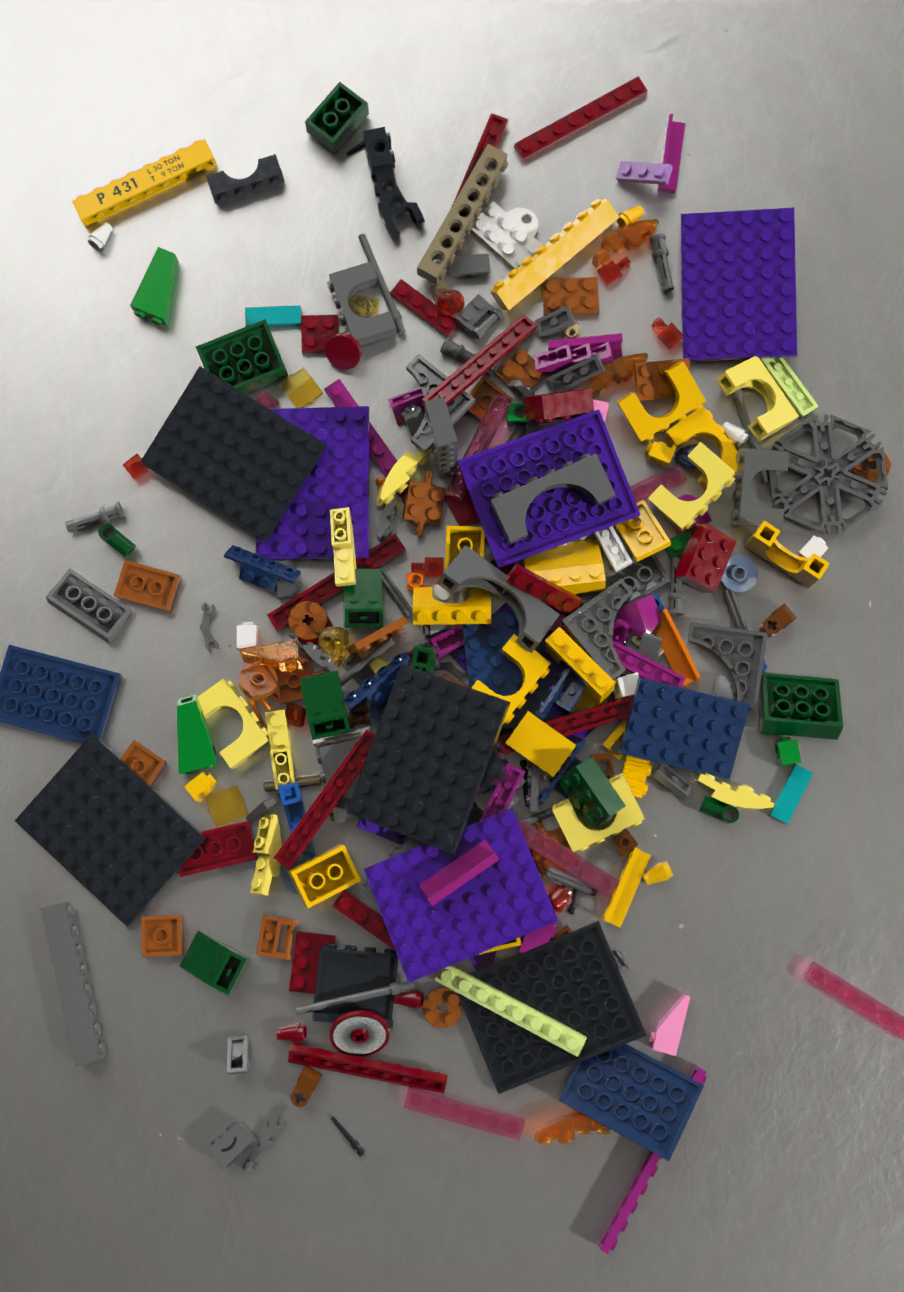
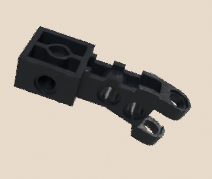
M385 127L364 130V146L372 180L376 179V185H374L375 197L380 198V203H378L379 216L390 237L394 238L400 235V231L398 232L393 222L395 217L408 211L416 226L424 223L425 220L417 203L407 202L396 185L393 168H395L394 151H390L392 150L390 132L386 133ZM390 186L392 190L390 192L383 191V187ZM398 202L401 206L395 209L392 208L391 204Z

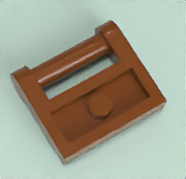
M263 915L256 955L292 960L293 954L291 949L295 926L298 925V920ZM284 924L287 925L283 952H278L281 927Z

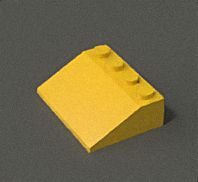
M597 539L569 542L566 546H558L524 559L526 569L574 595L605 590V573Z

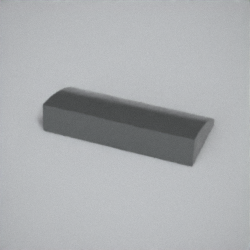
M654 553L636 562L635 558H632L633 563L617 572L612 570L605 575V590L622 578L633 592V595L623 603L626 604L648 595L671 580ZM603 591L591 592L588 595L593 599Z
M70 568L46 596L49 604L109 644L132 612V609Z

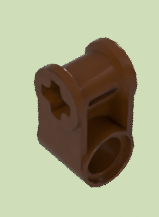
M784 603L762 622L759 632L768 633L767 638H770L781 629L787 627L797 617ZM769 625L773 627L770 630L767 628Z
M366 697L360 704H356L352 708L349 707L351 728H354L355 725L363 724L370 726Z
M306 1065L304 1066L291 1094V1102L294 1106L303 1107L307 1104L323 1074ZM300 1092H303V1093H304L303 1097L306 1098V1099H302L301 1101H298V1100H297L298 1096L295 1095V1094H299Z

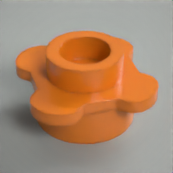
M409 572L406 574V579L408 580L406 587L409 591H413V587H425L423 583L424 573Z

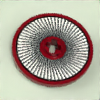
M353 1011L338 1017L331 1025L329 1031L330 1042L337 1051L346 1055L360 1057L379 1052L386 1046L390 1037L387 1022L379 1015L368 1011Z

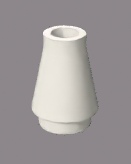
M104 222L88 236L87 242L96 250L104 248L113 230L112 226Z
M728 421L722 426L724 434L734 442L735 446L742 447L749 438L746 430Z

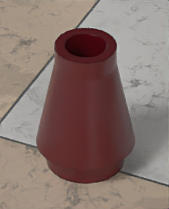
M418 989L403 991L400 994L394 995V1004L416 1010L423 1007L424 993Z
M297 1023L277 1028V1040L296 1043L306 1041L307 1027L305 1024Z

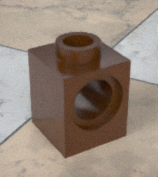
M611 751L590 755L597 764L599 762L607 764V771L603 772L607 779L615 775Z
M624 829L623 832L609 840L613 848L622 857L639 845L627 829Z

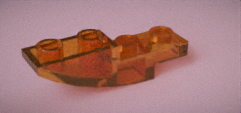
M657 219L641 220L613 231L602 239V249L593 256L592 264L596 268L601 264L604 266L610 261L612 255L615 253L619 254L624 248L628 251L638 248L647 236L650 238L657 232L659 221Z
M647 353L627 355L604 365L605 372L590 378L592 384L586 388H592L593 400L600 394L599 391L604 387L607 389L614 381L619 385L623 381L626 383L630 380L634 372L633 363L646 362L649 355Z
M576 1112L546 1123L533 1133V1137L540 1144H549L550 1140H558V1143H570V1140H575V1131H578V1134L587 1135L590 1134V1131H598L599 1134H610L612 1130Z

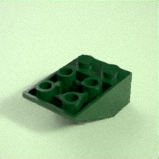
M355 569L356 584L343 586V627L383 628L381 569Z
M338 670L300 678L312 740L351 732L349 715L344 701Z
M198 930L180 967L209 986L229 996L232 994L250 957Z

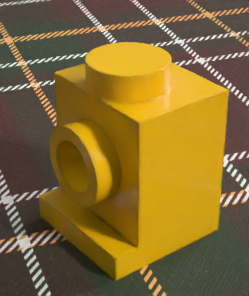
M654 441L653 444L649 442L645 452L648 454L646 460L667 468L677 446L673 445L670 448L664 442Z
M202 772L184 787L196 802L202 801L201 796L205 797L213 791L212 787L217 781L211 773L207 775V773Z

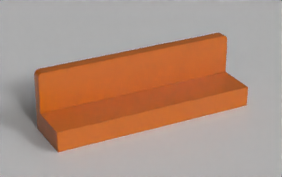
M664 609L660 612L661 620L652 633L657 637L663 638L660 646L664 650L663 655L672 671L686 677L682 685L684 687L701 677L668 610Z

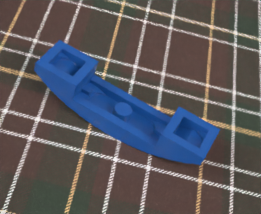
M298 782L278 786L290 833L293 832L306 814ZM313 839L301 855L311 858L316 857Z

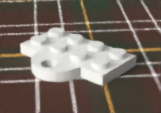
M493 201L472 222L474 225L471 232L512 269L519 268L525 258L532 257L536 253L535 250L542 246L535 239L538 232V219L532 211L526 208H514L506 213ZM523 217H529L531 219V222L525 224L521 221V219Z

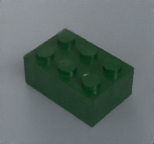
M339 82L306 119V131L335 154L369 115L368 102Z
M593 757L575 766L558 780L561 789L566 793L573 807L577 809L590 830H593L626 807Z

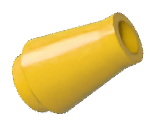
M637 205L619 213V218L617 219L619 227L623 230L630 229L644 214L643 208Z
M667 861L664 863L660 862L643 874L647 885L670 880V877L673 876Z

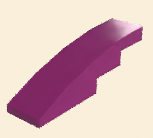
M609 341L593 347L586 343L570 348V345L567 344L533 355L537 372L562 371L596 354L599 355L602 363L613 360Z
M462 625L423 643L438 646L436 661L464 647ZM414 648L406 652L411 659L413 658ZM412 660L406 666L411 667Z

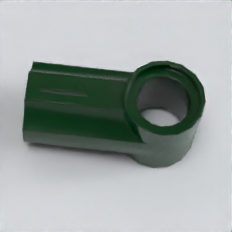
M111 524L100 526L98 534L104 542L125 558L131 555L136 547L133 542ZM113 530L112 536L105 538V532Z
M706 795L704 796L699 808L700 812L727 824L738 820L739 811L736 807L729 806ZM727 809L734 812L732 820L725 818L724 814Z

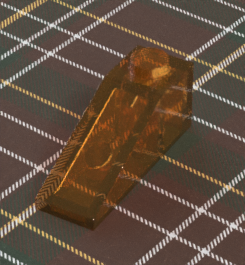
M297 639L240 648V654L245 663H261V666L266 667L268 665L274 670L283 672L302 668L301 652Z

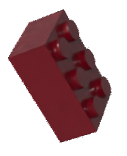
M592 388L524 397L526 420H534V423H547L558 419L566 420L594 411Z
M709 524L695 525L674 577L702 593H716L737 541Z

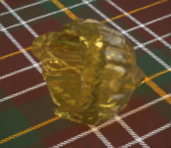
M327 627L320 633L318 645L327 654L331 655L334 665L340 667L345 659V653L349 644V634L342 627Z

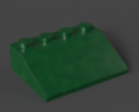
M266 319L195 346L204 369L244 394L289 377Z
M762 673L759 711L760 733L838 740L843 729L839 679Z

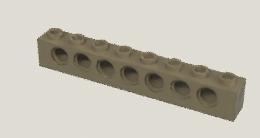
M490 144L486 146L417 266V275L436 285L439 280L444 279L447 273L446 267L448 264L451 265L456 257L454 253L457 248L461 249L465 241V234H469L474 224L472 222L474 218L480 216L482 204L488 202L491 196L490 190L492 187L495 188L500 180V177H498L500 173L505 172L509 163L507 162V153ZM491 167L494 170L488 171L486 168ZM481 182H482V183H484V184H486V185H485V186H479L478 183H481ZM475 198L477 199V201L472 202L469 199ZM461 213H466V214H468V216H467V217H462V216H460V214H461ZM457 228L459 232L454 233L451 229ZM449 244L451 247L444 248L442 245ZM440 259L442 262L436 264L433 260Z

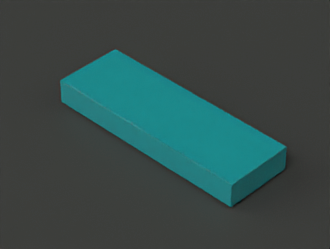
M301 306L245 308V326L266 319L269 327L301 325Z
M794 764L769 816L787 825L813 772L798 764Z

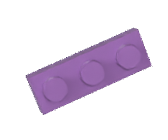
M621 161L616 179L618 182L668 185L673 167L671 164Z

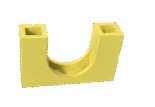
M756 356L726 370L716 380L726 396L741 388H752L763 396L767 405V412L757 417L748 426L758 442L787 427L799 417L761 360Z
M701 442L687 457L706 476L708 486L705 493L697 500L682 501L676 498L664 486L660 485L648 498L649 502L682 532L685 529L689 530L696 522L694 519L698 515L702 516L709 507L707 505L712 500L715 502L722 493L720 491L725 486L728 488L735 481V471Z
M223 678L198 696L205 719L222 708H232L240 713L243 719L241 735L237 740L219 752L228 766L234 769L270 742L267 729L265 727L261 728L258 725L259 718L253 711L251 713L246 708L248 703L243 696L238 697L235 693L237 690L236 686L231 680L227 681Z
M623 773L608 780L626 807L613 815L609 821L597 826L593 830H590L579 817L569 798L552 805V811L573 852L577 850L578 852L583 851L594 842L601 843L606 840L607 836L612 834L618 835L625 828L638 826L644 820V815Z

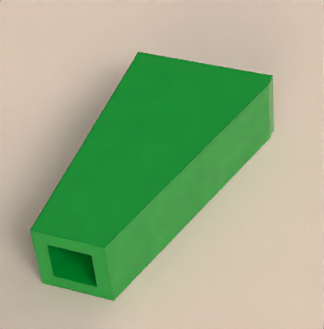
M160 247L157 248L130 304L136 316L140 318L147 317L157 325L163 324L168 326L178 267V259L175 253Z
M195 694L178 699L179 774H191L197 769L212 768L218 762V755L198 696Z

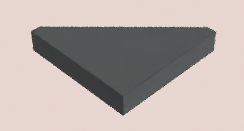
M280 793L263 801L245 819L252 823L262 814L281 802Z

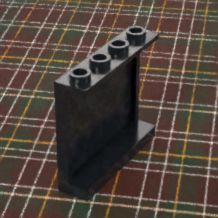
M325 943V946H320L313 1003L390 986V983H395L399 960L394 949H384V952L376 951L377 948L365 947L364 950H358L357 946L345 945V948H337V944ZM388 994L312 1012L311 1019L317 1022L333 1023L338 1017L346 1013L368 1011L382 1017L387 1022L389 1028H393L394 995Z

